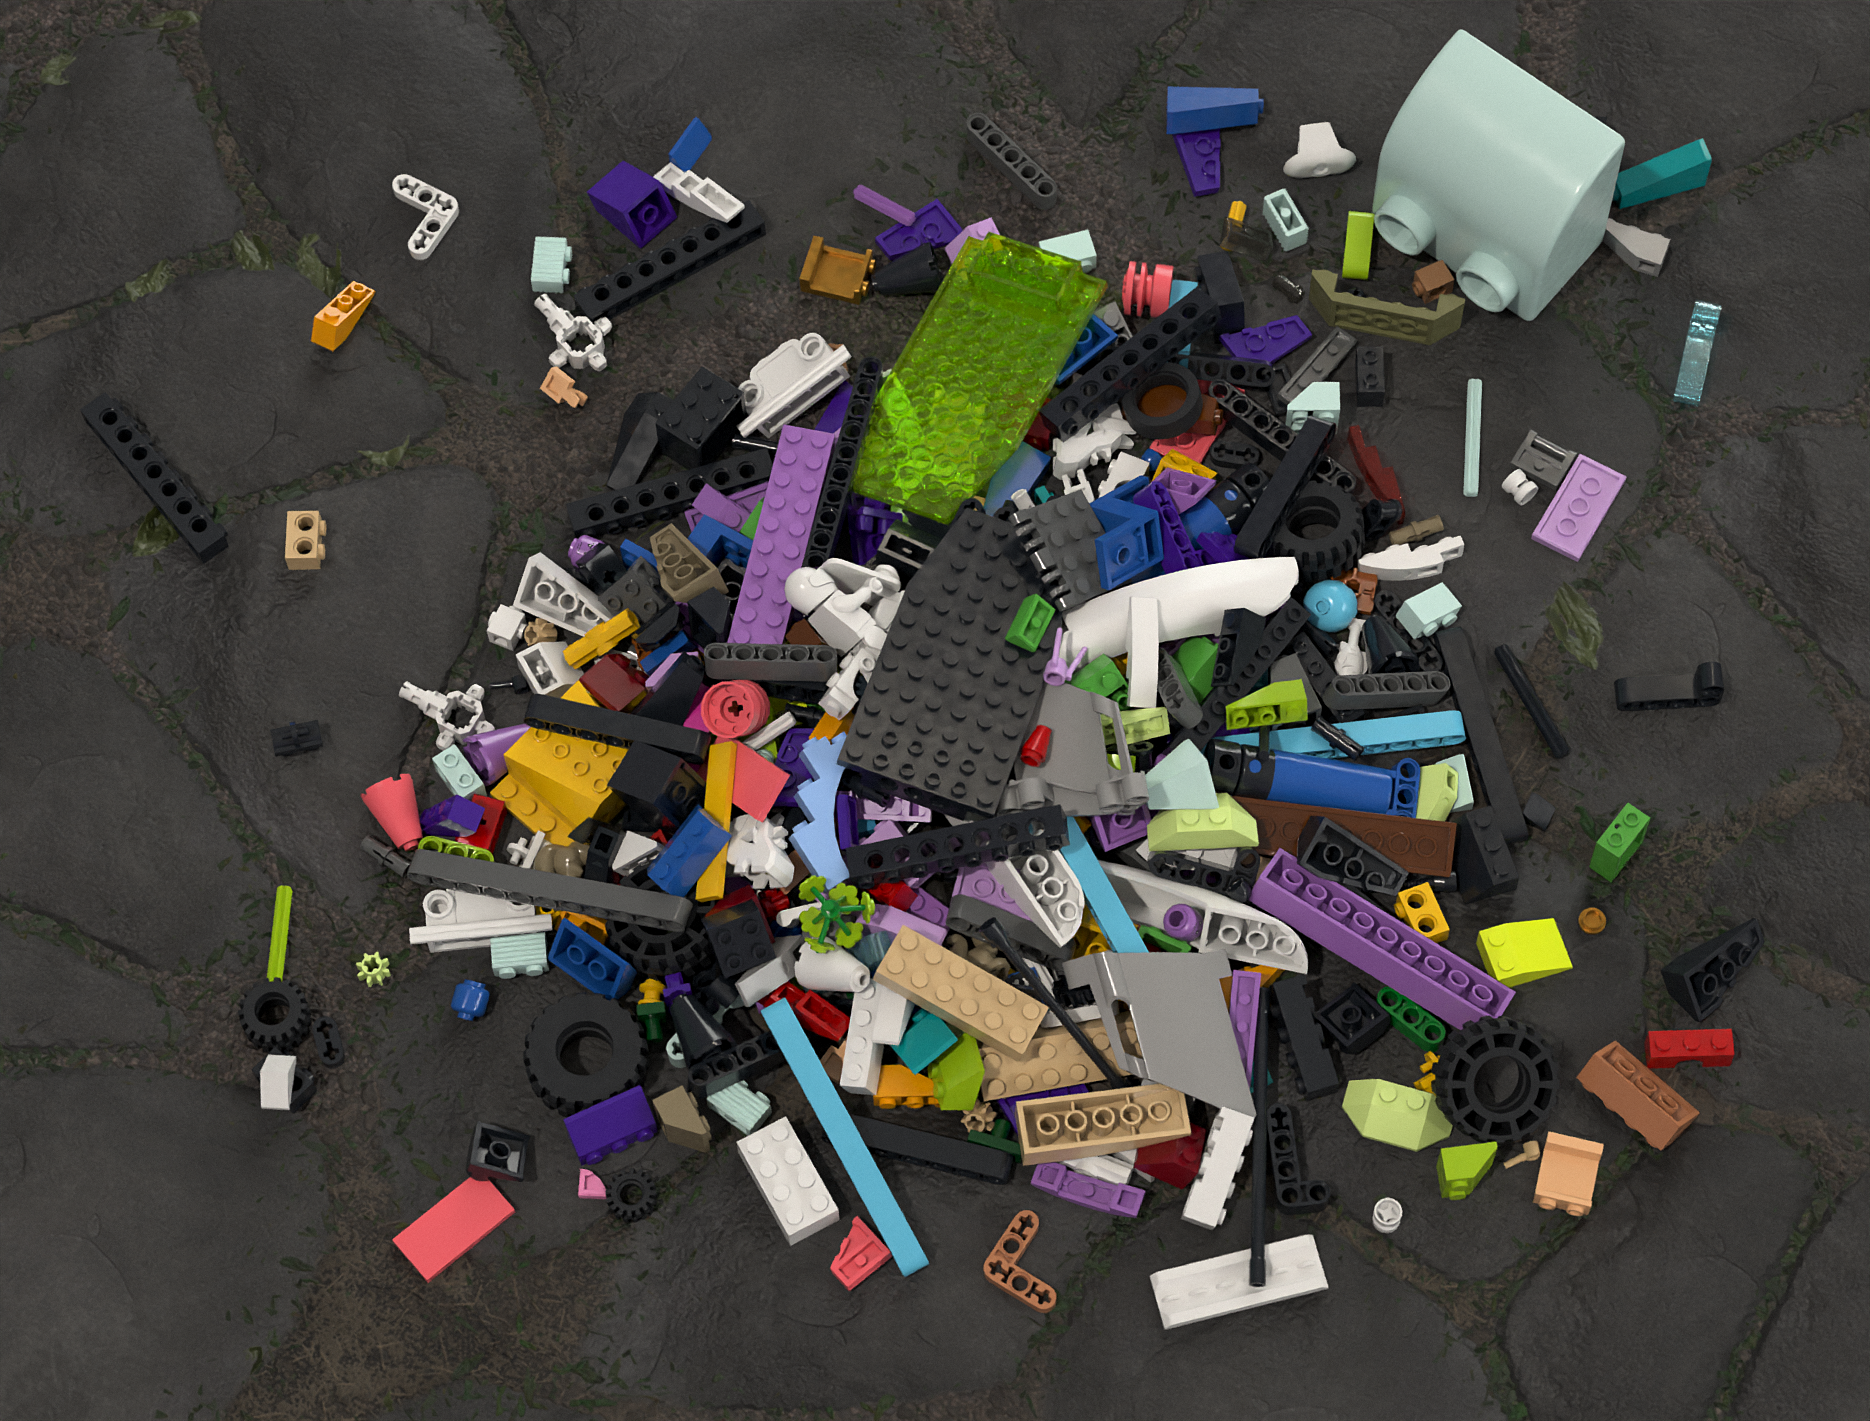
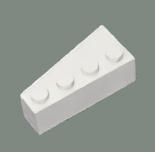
M541 552L529 557L513 606L583 637L586 632L599 623L607 622L614 617L598 601L599 596Z
M1223 1106L1217 1112L1200 1160L1198 1174L1194 1178L1181 1216L1182 1220L1213 1230L1216 1224H1222L1226 1209L1222 1207L1225 1199H1230L1233 1193L1235 1183L1232 1182L1235 1172L1239 1173L1244 1160L1241 1154L1244 1145L1248 1146L1253 1133V1130L1250 1129L1254 1117Z

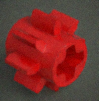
M768 888L758 893L761 898L759 903L769 922L777 921V914L789 908V899L781 890L777 891L776 888Z

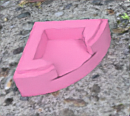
M580 1169L578 1197L606 1199V1189L600 1178L589 1170Z

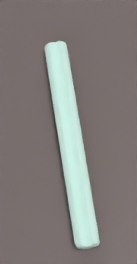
M1469 379L1467 385L1463 493L1466 497H1476L1478 495L1482 381L1480 379Z

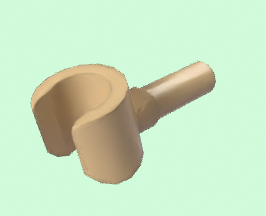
M1530 1141L1523 1144L1525 1153L1504 1162L1505 1168L1508 1169L1525 1160H1537L1540 1156L1538 1142Z

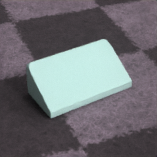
M1464 754L1437 762L1436 764L1446 763L1458 772L1457 799L1449 813L1472 810L1474 801Z

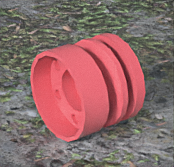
M1129 262V267L1124 275L1122 289L1124 315L1131 316L1133 304L1137 305V316L1139 317L1143 313L1144 306H1150L1151 318H1157L1169 309L1173 280L1172 265L1156 264L1153 275H1148L1147 263H1142L1141 274H1136V262Z
M751 680L724 681L713 685L705 693L701 702V716L705 726L712 734L721 738H737L754 734L766 724L770 715V701L767 693L759 684ZM742 705L743 710L739 711L738 706Z

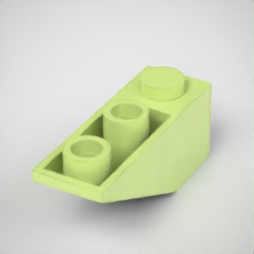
M1441 763L1420 767L1416 818L1436 821L1446 820L1457 799L1458 772L1448 764Z

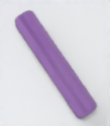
M858 185L853 191L855 199L906 226H911L916 220L914 212L863 185Z

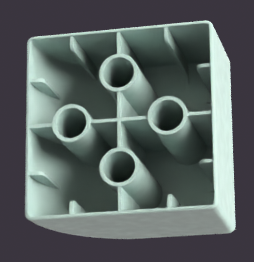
M1460 29L1446 43L1420 77L1402 105L1386 136L1379 157L1372 208L1375 226L1381 236L1400 252L1413 256L1420 254L1424 250L1438 261L1443 260L1448 268L1456 272L1457 282L1461 290L1476 305L1491 312H1500L1508 308L1522 319L1532 321L1602 243L1625 140L1620 134L1468 32Z

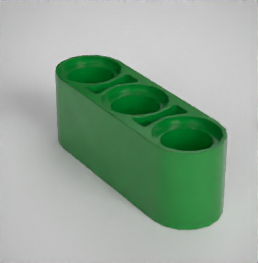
M1387 986L1379 991L1376 1003L1390 1015L1391 1021L1389 1024L1426 1052L1431 1051L1432 1053L1437 1052L1444 1042V1026L1415 1002L1393 988ZM1384 999H1391L1396 1004L1390 1007L1384 1005L1382 1001ZM1413 1016L1417 1019V1022L1408 1023L1404 1020V1017ZM1435 1033L1439 1038L1434 1041L1429 1040L1425 1034Z

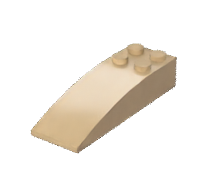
M1162 1084L1017 1101L1015 1107V1119L1023 1166L1106 1155L1191 1135L1184 1093Z

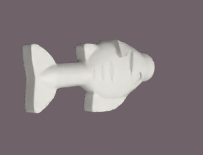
M1353 618L1347 627L1350 630L1348 643L1340 642L1339 653L1334 662L1337 676L1366 673L1368 669L1366 654L1358 646L1362 625L1366 620Z

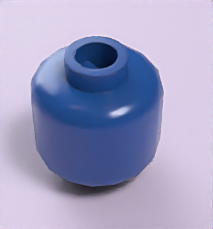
M465 979L464 983H459L455 987L451 1008L458 1012V1018L473 1021L474 1016L482 1017L485 1014L490 993L485 989V984Z

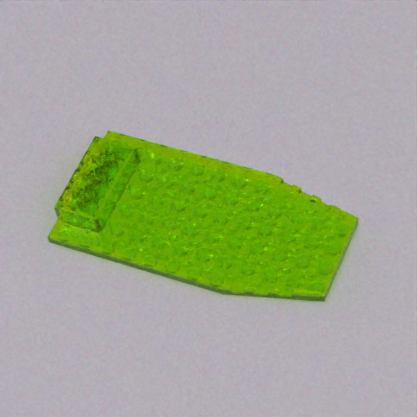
M989 231L983 241L968 236L877 395L874 414L870 420L868 437H866L864 442L863 456L860 458L853 484L854 492L948 525L954 519L961 503L968 498H973L1018 450L1039 409L1042 407L1108 287L1107 281L1084 274L1081 261Z

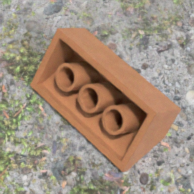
M1616 1040L1596 1052L1576 1077L1582 1082L1583 1087L1587 1091L1596 1094L1603 1100L1604 1105L1609 1110L1618 1113L1630 1128L1639 1131L1651 1146L1661 1151L1672 1144L1700 1114L1699 1111Z

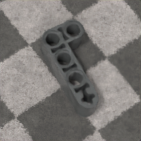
M1158 648L1157 693H1160L1167 711L1185 729H1191L1201 721L1203 716L1202 710L1181 665L1164 648ZM1125 677V681L1129 684V679Z

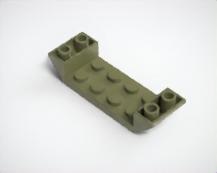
M1312 269L1309 300L1329 326H1338L1343 329L1426 345H1432L1460 329L1465 298H1460L1454 294H1440L1437 310L1431 311L1426 307L1416 308L1405 306L1400 302L1390 303L1379 301L1374 297L1364 298L1354 296L1348 292L1338 293L1336 292L1338 274L1328 270Z

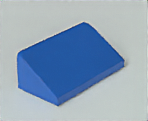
M695 117L669 152V161L684 173L693 167L712 140L711 134L699 118Z
M681 630L641 660L640 664L644 671L651 676L670 654L683 653L684 651L692 652L697 646Z

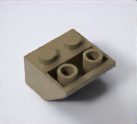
M682 1085L652 1100L656 1118L669 1142L705 1153L710 1151L709 1140L712 1139L709 1132L710 1127L704 1115L700 1116L697 1109L698 1104L692 1092L686 1093Z

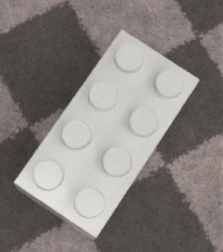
M786 1116L737 1141L739 1155L790 1246L840 1220L837 1206Z

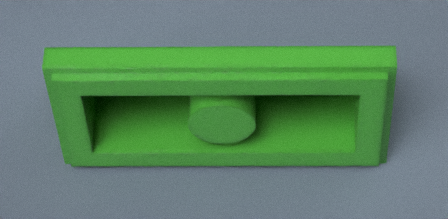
M1038 594L1026 597L1005 639L1012 644L1035 652L1055 609Z

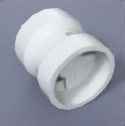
M1520 469L1512 472L1502 484V488L1507 493H1512L1514 500L1520 506L1530 501L1539 489L1533 481L1526 479V474Z
M1384 1198L1378 1201L1372 1218L1375 1228L1382 1233L1395 1231L1400 1225L1402 1216L1401 1205L1392 1198Z

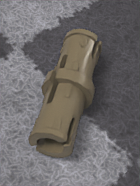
M1435 515L1420 522H1410L1409 526L1388 532L1392 545H1403L1414 540L1416 542L1421 541L1425 536L1443 531L1444 527L1440 516Z

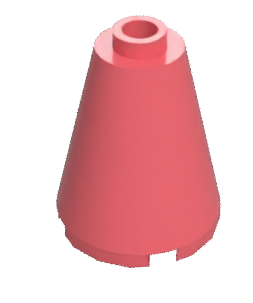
M400 774L401 780L395 781L392 777L384 779L368 787L365 790L367 794L362 793L361 797L396 847L408 852L418 848L423 835L413 779L410 774Z

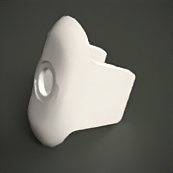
M1329 122L1301 125L1298 154L1286 162L1283 170L1286 175L1293 178L1322 177L1343 173L1355 164L1356 156L1353 152L1339 146Z

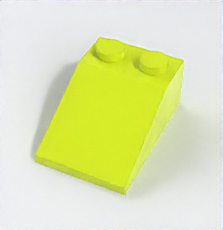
M1554 918L1505 923L1479 931L1476 944L1488 975L1509 988L1573 968Z

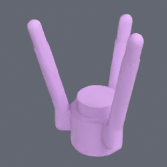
M1062 628L1057 629L1052 659L1047 662L1043 674L1045 682L1052 686H1060L1065 680L1070 681L1074 670L1087 652V647H1083L1068 668L1066 661L1058 657Z

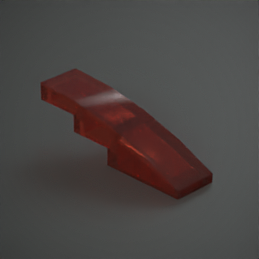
M1350 426L1347 439L1355 462L1368 487L1375 497L1382 502L1389 499H1397L1401 503L1402 515L1397 523L1398 525L1404 524L1405 508L1393 466L1382 468L1376 445L1365 447L1360 426Z

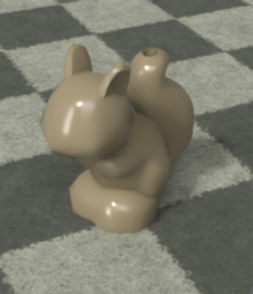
M580 841L571 842L569 846L558 844L546 845L537 853L534 860V868L539 871L582 878L590 846Z
M952 934L948 937L947 943L953 945L949 951L1002 981L1008 978L1010 965L1006 958L996 957V954H998L997 947L993 949L990 944L972 938L975 948L968 951V944L963 936Z

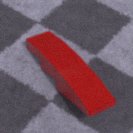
M789 981L757 1001L764 1007H768L786 998L801 1027L835 1041H839L849 1029L850 1017L812 990L805 994Z

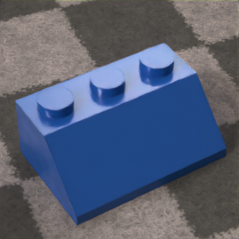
M1083 305L1026 350L1028 367L1045 383L1061 384L1117 340L1118 335Z
M697 804L647 868V874L667 893L684 898L732 835Z
M562 919L547 959L592 992L604 994L609 1001L612 998L618 1000L629 992L637 971L629 963L568 919Z

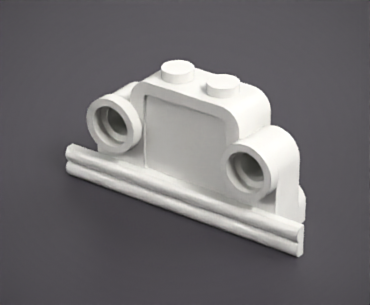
M809 333L803 336L800 341L791 339L781 344L777 350L766 358L761 359L750 372L751 380L743 382L738 387L739 390L744 392L746 411L749 415L737 425L742 436L746 438L758 429L767 438H770L783 428V424L787 425L848 379L850 375L842 366L844 362L852 357L847 348L842 345L833 351L819 334Z
M446 889V891L434 890L428 893L423 901L426 926L409 928L410 944L427 943L430 953L491 947L490 938L551 931L552 916L551 914L536 915V906L449 889Z

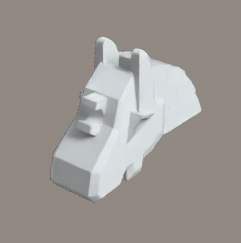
M1076 372L1072 374L1070 385L1082 377V375ZM1115 403L1108 407L1095 420L1090 421L1076 435L1070 437L1064 443L1058 438L1053 439V451L1057 452V456L1053 457V475L1062 480V476L1067 474L1068 477L1075 478L1077 470H1084L1090 464L1093 466L1097 465L1100 459L1110 462L1111 454L1115 450L1132 449L1133 441L1124 434H1136V432L1130 427L1128 421L1122 418L1118 404Z
M778 813L771 820L766 817L761 822L746 814L734 818V821L730 822L729 833L732 837L728 840L725 878L745 875L749 880L753 881V889H764L768 881L770 888H783L792 883L795 867L785 852L788 844L785 842V836L788 835V831L782 827L784 816Z

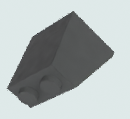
M1296 653L1289 656L1281 655L1272 662L1268 685L1275 682L1302 679L1307 697L1308 720L1270 725V731L1311 727L1315 721L1318 723L1317 719L1321 716L1322 706Z

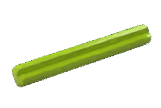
M290 886L277 887L267 978H269L270 982L274 981V977L280 978L281 981L283 980L292 900V889Z

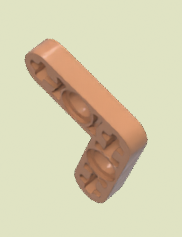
M1023 1210L1014 1217L984 1263V1276L990 1283L1035 1311L1048 1313L1056 1305L1054 1289L1016 1266L1039 1229L1037 1215L1032 1211ZM1028 1219H1031L1032 1228H1025L1021 1238L1018 1235L1022 1228L1020 1221L1026 1222ZM1009 1240H1014L1020 1247L1016 1253L1009 1254L1004 1250V1244ZM998 1264H1000L1001 1271L1007 1276L1009 1274V1271H1012V1273L1008 1277L1007 1283H1004V1275L998 1272L995 1275H992L990 1266L996 1267ZM1024 1278L1028 1282V1286L1023 1291H1017L1012 1287L1013 1280ZM1033 1285L1037 1286L1035 1293L1044 1296L1045 1293L1049 1294L1050 1303L1044 1302L1042 1305L1039 1304L1038 1296L1033 1293L1031 1298L1027 1297L1031 1293Z

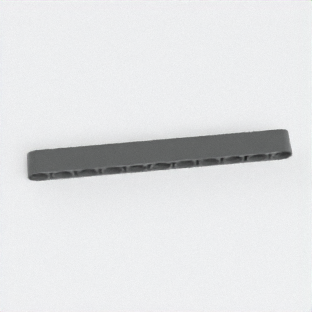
M417 849L407 872V877L411 881L422 885L674 932L685 931L693 907L691 901L680 896L425 849Z

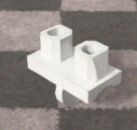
M539 830L532 837L528 848H525L527 840L520 838L518 844L510 843L507 847V851L512 854L510 863L517 865L521 858L522 861L519 867L535 870L533 862L535 856L542 847L552 843L543 839L545 833Z

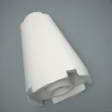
M825 937L824 942L834 945V951L827 950L826 953H816L810 949L811 945L807 942L801 946L799 950L802 953L799 962L795 961L794 966L795 976L800 985L810 990L861 992L868 985L870 980L869 969L844 948L838 946L831 938Z

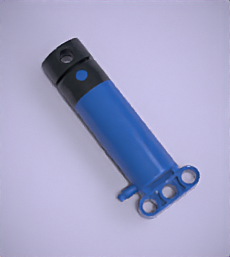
M1252 463L1244 464L1226 477V480H1222L1215 485L1195 505L1179 514L1194 551L1204 549L1196 541L1201 532L1237 535L1241 531L1270 482L1268 477L1256 465ZM1161 562L1131 578L1133 582L1129 585L1166 575Z
M1213 738L1208 741L1203 756L1208 761L1216 793L1416 818L1420 767L1411 758L1402 759L1391 769L1270 749L1269 758L1261 760L1259 758V746L1240 745L1236 742ZM1401 767L1408 771L1409 778L1402 776L1400 772ZM1398 793L1405 796L1406 804H1402L1398 800Z

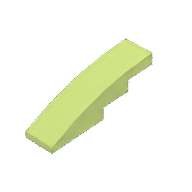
M1166 707L1120 711L1127 744L1170 734ZM1100 714L1105 746L1113 743L1117 744L1113 719Z

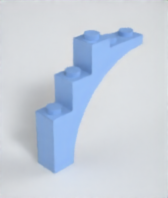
M845 732L834 737L831 740L832 745L826 736L820 740L815 736L802 745L804 749L800 752L799 757L815 781L813 782L810 778L797 786L799 791L793 796L810 824L805 820L792 828L794 834L788 839L811 875H816L817 877L824 876L826 878L823 894L849 878V871L841 857L835 837L833 816L836 791L845 767L837 765V759L847 737Z

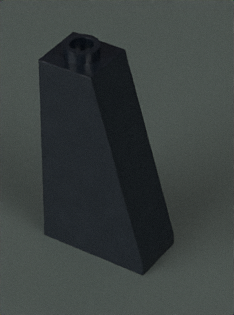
M684 651L630 714L683 726L704 677L705 666H703L702 661L698 657L690 656Z

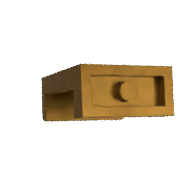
M813 236L799 278L800 290L860 305L862 296L866 297L869 290L870 282L867 281L869 274L873 275L877 261L873 259V250L867 249L866 255L824 246V238Z

